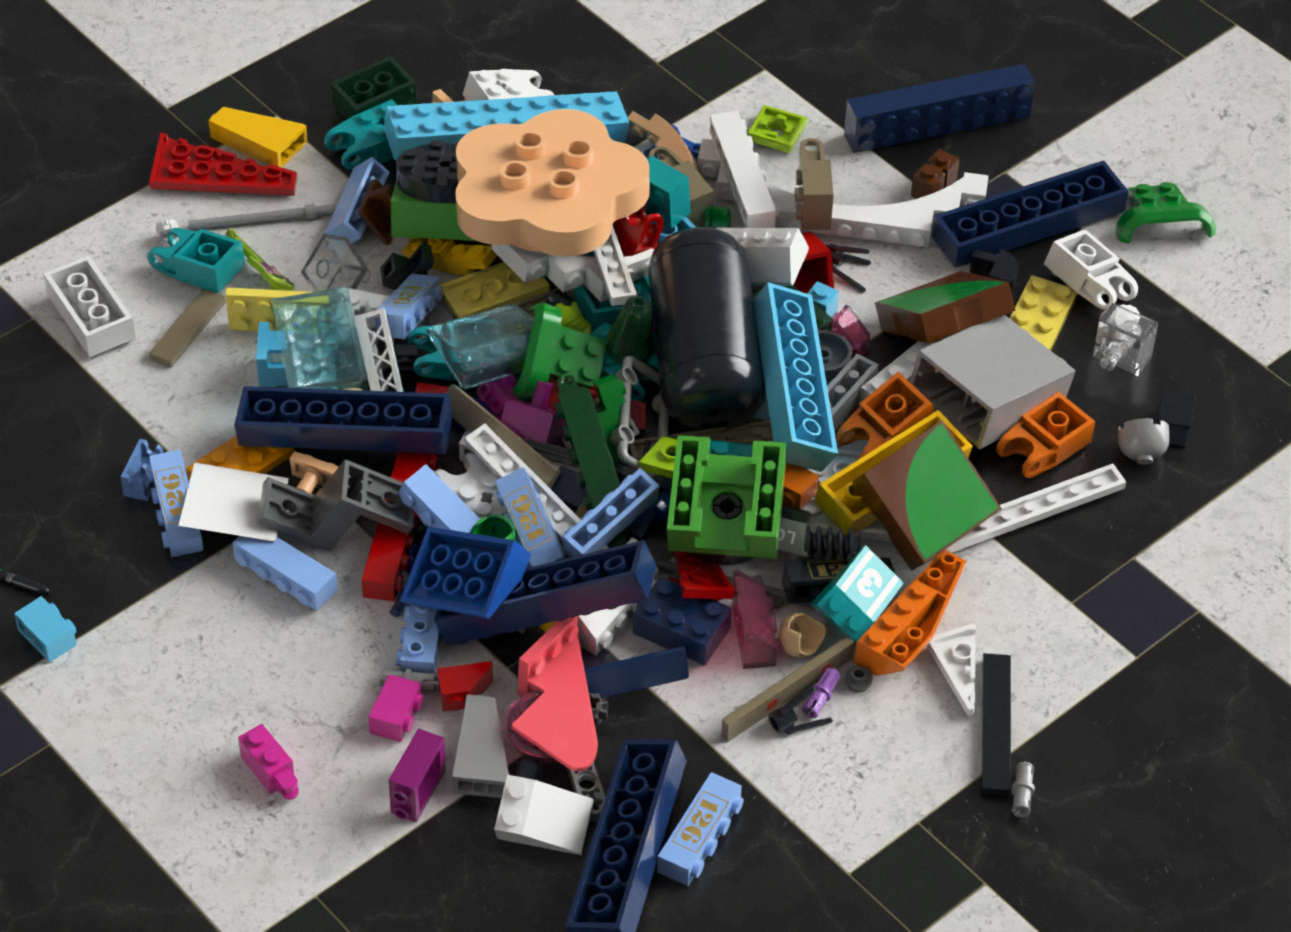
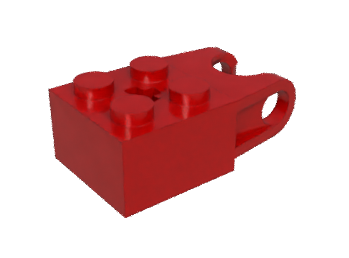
M647 202L635 213L613 222V228L624 257L633 256L651 248L655 249L658 245L657 242L664 226V220L659 213L645 215Z

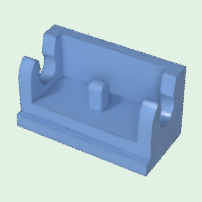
M139 439L121 475L124 496L149 501L152 495L151 488H155L154 482H148L146 467L150 466V455L163 453V449L159 444H157L155 452L148 448L147 440Z

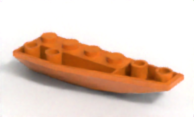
M947 550L939 553L857 641L853 663L869 669L875 676L904 671L933 639L964 570L966 560Z

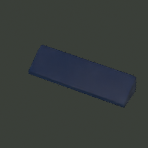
M560 466L559 470L561 473L551 490L564 503L578 509L584 501L583 496L587 495L585 487H579L575 471ZM648 507L630 523L631 531L629 534L641 540L652 522L654 510Z
M684 646L584 669L588 692L599 693L601 699L689 678L686 649Z

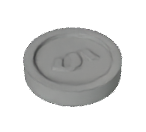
M435 309L428 315L429 326L447 324V321H453L452 313L446 309Z

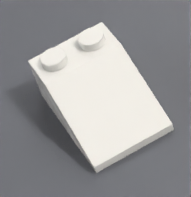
M507 775L494 828L497 839L582 855L594 799L537 780Z

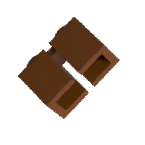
M938 149L927 161V164L925 163L913 175L911 196L918 199L952 185L957 180L960 159Z

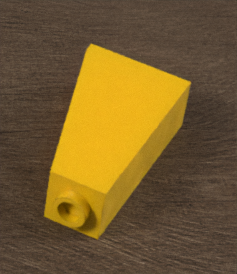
M222 107L208 120L210 138L266 165L271 164L282 168L308 143L306 125L227 107Z

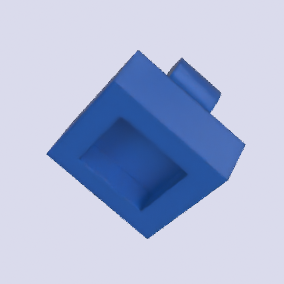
M666 489L650 505L649 508L655 512L652 522L659 517L661 522L667 525L671 490Z

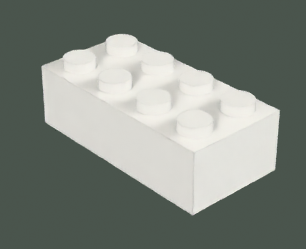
M90 256L43 273L47 295L89 357L136 339L132 316Z

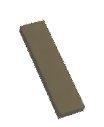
M203 288L149 352L150 359L172 368L226 303L225 296Z

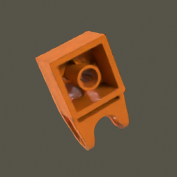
M898 371L859 403L860 407L839 428L836 434V441L841 446L851 444L857 440L869 441L860 454V459L934 413L933 405Z
M1057 392L1022 415L1021 420L1002 436L997 444L996 453L1001 457L1013 454L1026 456L1028 459L1024 462L1021 473L1026 478H1032L1057 466L1091 443L1095 421L1060 392Z

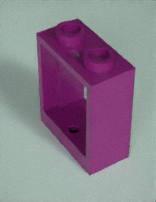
M418 728L388 780L391 813L395 814L398 818L414 822L419 820L446 772L444 737Z

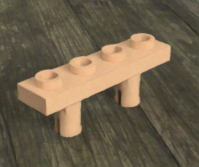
M294 451L290 457L292 475L302 479L296 488L312 494L317 484L324 486L338 469V466L334 463L318 460L308 454L304 455Z

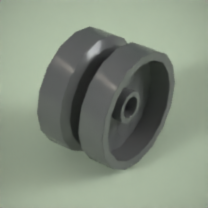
M818 330L826 384L828 386L852 359V348L850 342L844 336L834 331Z

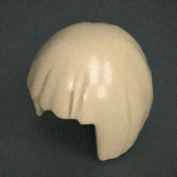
M794 613L782 621L778 639L782 649L787 654L795 658L806 659L822 646L827 630L824 623L810 618L808 614Z

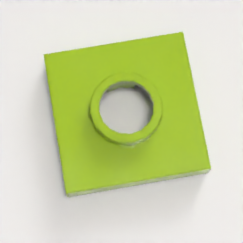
M763 105L748 130L747 136H751L754 143L791 153L807 125L808 117ZM771 130H781L784 132V134L778 136V132H773Z
M662 436L639 461V468L648 473L673 479L675 456H669L668 454H676L677 439Z

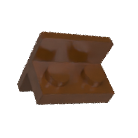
M374 179L370 183L358 213L382 243L389 245L393 238L391 237V198L394 190L390 185L383 187L378 179Z

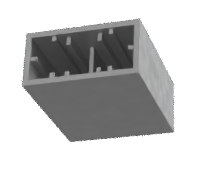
M1006 315L977 324L919 350L910 383L932 403L935 412L939 410L966 439L981 449L1000 440L1006 432L1021 420L1022 415L1055 393L1060 392L1063 396L1067 397L1076 370L1069 366L1064 359L1055 355L1032 337L1028 331L1022 329Z

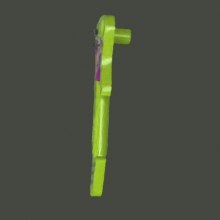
M230 228L227 230V237L242 242L243 252L247 257L246 261L271 285L268 290L281 289L293 291L295 285L289 278L280 274L273 265L269 266L234 230Z

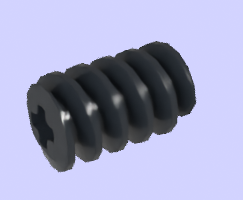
M810 525L806 526L804 551L805 553L807 551L809 559H814L818 552L820 560H824L828 553L831 561H835L839 554L841 561L846 562L849 554L852 559L861 549V530L858 536H855L853 528H850L848 534L844 535L842 527H839L835 535L831 526L828 527L825 534L822 533L821 526H817L815 533H812Z

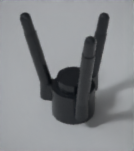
M831 243L829 245L826 244L831 250L833 273L860 291L865 292V287L835 267L841 266L844 259L870 265V260L845 254V252L869 254V249L837 246Z
M810 685L783 707L768 715L769 722L777 733L780 734L785 731L789 736L797 731L833 722V718L830 717L794 725L798 718L793 708L816 691V688L812 687L813 685Z

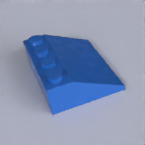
M428 526L400 602L489 619L522 580L531 553L515 540Z

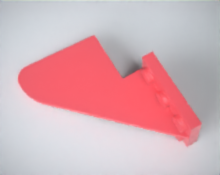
M578 616L564 621H557L519 658L517 695L527 700L533 693L540 691L543 694L511 725V729L568 769L584 771L592 765L596 758L598 741L578 639Z

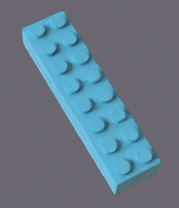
M767 282L753 300L773 441L786 443V463L823 472L836 457L838 450L812 295Z

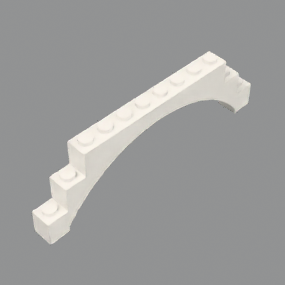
M702 139L697 163L699 174L704 177L718 178L716 199L735 201L713 141ZM964 172L963 178L940 191L901 203L879 206L833 204L831 230H801V220H796V205H799V203H795L794 194L766 182V185L771 187L772 201L777 203L779 208V217H776L775 228H799L800 231L805 232L811 231L812 233L929 248L934 215L985 199L989 175ZM736 207V223H743Z

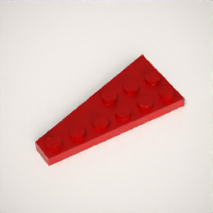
M160 132L149 185L150 189L295 196L298 177L297 172L271 164L268 166L256 164L254 159L247 158V160L236 158V154L206 145L194 146L188 144V140L179 138L177 141L168 138V134Z

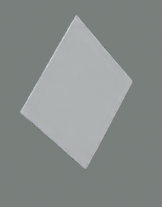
M194 463L189 482L190 488L187 490L178 526L275 542L278 530L258 523L263 482L269 477L288 484L289 478Z

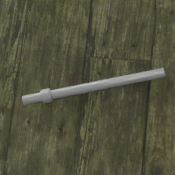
M315 204L305 205L304 208L189 220L188 225L189 230L302 217L315 219L316 216L333 214L335 205L315 206Z

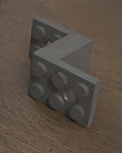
M345 459L316 496L267 477L262 487L258 523L331 551L360 515L408 534L413 529L414 511L411 507L406 506L397 494L403 482ZM283 506H286V507L288 508L289 512H287V511L283 508Z

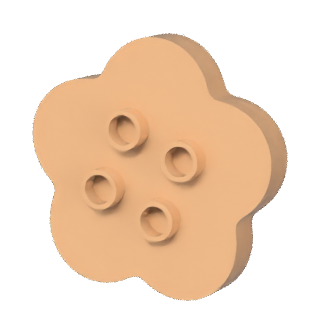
M558 109L536 115L523 124L501 123L482 126L464 135L456 147L457 178L459 182L456 188L457 222L464 234L478 242L492 245L512 244L524 250L542 252L554 256L586 254L606 242L611 234L614 221L635 213L644 206L649 198L650 183L647 158L638 149L610 139L605 125L595 116L583 111Z

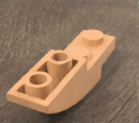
M634 111L628 116V120L633 126L631 129L635 134L640 137L645 135L656 147L671 149L683 162L689 161L699 172L692 152L679 133L665 119L655 113L649 121ZM659 154L662 160L667 158L666 155Z

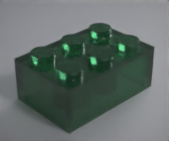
M391 56L330 83L332 104L346 119L391 99L397 105L417 104L416 82Z

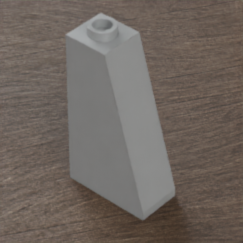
M467 695L452 774L453 793L502 798L509 772L495 697Z

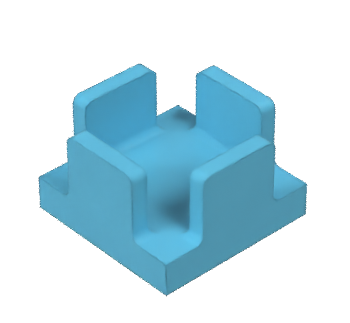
M259 322L256 363L259 387L290 385V382L292 383V363H274L272 353H288L292 351L291 332L288 330L271 331L269 322Z

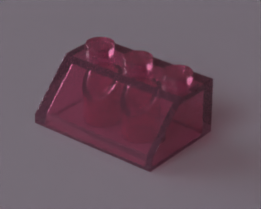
M739 570L734 571L733 587L735 593L732 599V610L743 669L776 666L777 655H781L780 639H775L774 633H777L776 618L770 615V612H773L772 597L767 596L764 584Z

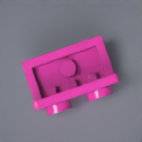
M487 372L477 389V394L494 417L500 421L506 400L521 401L516 399L512 392V388L517 384L516 378L507 372Z

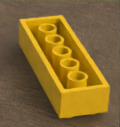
M937 410L820 483L814 502L838 528L842 527L845 535L848 534L850 528H853L854 534L877 521L878 518L871 512L851 481L898 451L905 444L941 420L967 458H969L973 446Z

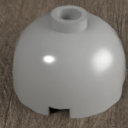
M1149 418L1124 422V428L1117 427L1118 443L1122 453L1131 460L1137 461L1138 464H1151L1153 460L1162 456L1169 446V424L1161 420V425L1153 424V419Z

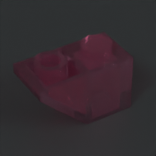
M845 305L839 313L836 312L833 315L830 323L832 331L844 336L850 342L852 358L856 354L865 357L869 352L870 333L852 308Z

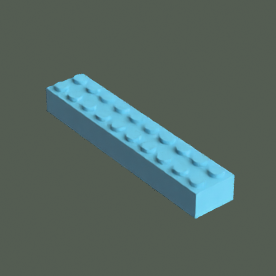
M615 91L386 106L384 131L393 158L397 160L404 150L430 144L433 140H441L444 143H456L464 135L476 128L501 123L523 124L536 115L558 109L579 110L595 116L605 125L609 137L614 141L622 143L626 142L630 122L618 93Z

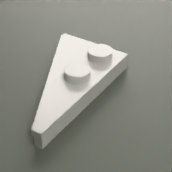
M974 623L934 635L933 639L926 645L967 716L974 715L976 625Z

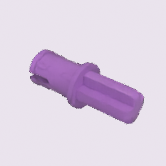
M827 668L819 682L812 686L816 688V691L809 696L805 705L802 706V712L806 716L813 707L809 717L817 718L825 702L832 698L831 692L840 679V674L835 668Z

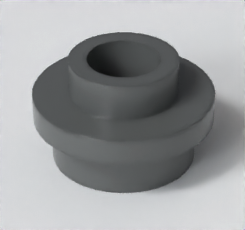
M863 666L851 667L845 674V682L849 689L854 692L866 691L873 681L871 671Z

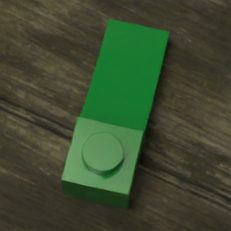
M611 374L592 383L600 406L595 409L611 459L615 462L620 459L617 455V448L611 443L610 436L618 428L620 406L626 403L623 396L626 394V389L622 380H618Z

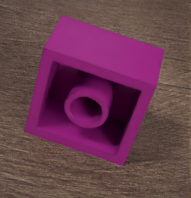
M537 380L532 402L506 400L500 421L519 437L542 444L562 445L563 433L561 427L565 426L563 418L558 419L556 411L547 407L553 384Z

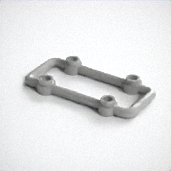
M626 356L623 359L622 369L616 372L615 376L618 380L621 379L625 386L626 394L623 396L626 403L620 406L619 427L612 432L610 440L617 448V455L620 461L626 466L638 470L639 461L628 454V446L634 442V434L629 428L631 387L638 382L637 375L632 368L659 386L660 376L657 371L636 357ZM661 386L660 393L652 401L653 409L659 414L657 442L662 436L668 437L669 414L666 411L661 395ZM646 472L652 479L656 475Z

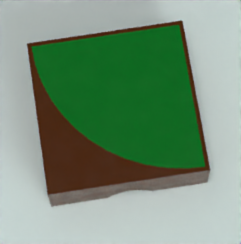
M963 271L875 302L882 331L907 336L927 344L971 326L1016 311L1008 281Z
M942 420L851 481L871 512L884 525L890 540L911 571L927 563L1002 509Z

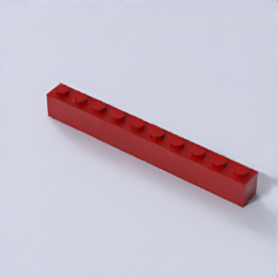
M417 383L415 392L446 394L448 387ZM398 452L391 478L404 483L424 465L435 471L437 455L435 453ZM415 512L413 529L408 534L378 522L361 580L363 598L395 602L397 592L401 591L404 585L403 570L407 571L409 567L410 556L408 552L414 549L415 534L413 533L414 530H419L421 520Z

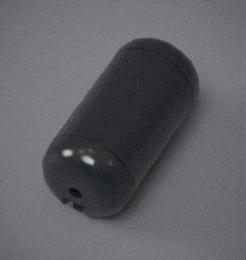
M710 227L682 229L667 236L653 250L648 266L661 395L667 413L683 427L701 431L702 424H708L710 429L717 428L718 423H725L727 429L745 423L755 415L765 393L749 264L744 247L729 233Z

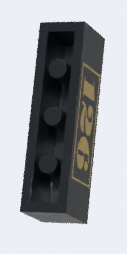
M890 557L879 558L896 575ZM847 559L846 562L841 560L784 562L782 586L788 604L812 602L851 559Z

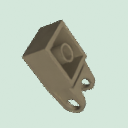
M813 138L805 139L800 143V167L796 170V185H798V188H795L794 197L795 203H799V205H796V220H801V230H831L834 196L831 160H825L824 145L820 140ZM812 145L816 146L818 149L815 151H808L805 149V147Z
M667 147L653 148L649 152V157H655L656 154H664L667 158L660 161L689 177L691 213L686 217L695 227H704V210L713 206L714 190L689 161L683 162Z

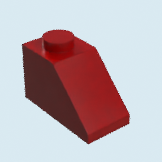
M492 661L437 668L442 710L458 711L464 709L467 695H482L493 683Z

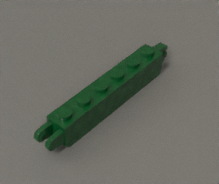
M568 375L558 378V403L554 404L558 419L563 418L565 426L561 427L565 442L570 441L572 449H569L572 465H578L579 472H576L579 487H585L587 495H584L583 499L586 510L589 511L596 508L608 493L615 491L620 484L590 390L583 386L579 387L574 376ZM630 524L608 543L609 548L626 544L625 536L631 531Z

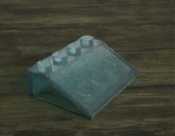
M348 287L271 299L288 388L336 390L358 388L367 391V379Z
M512 303L426 329V332L462 389H467L522 372L534 318Z

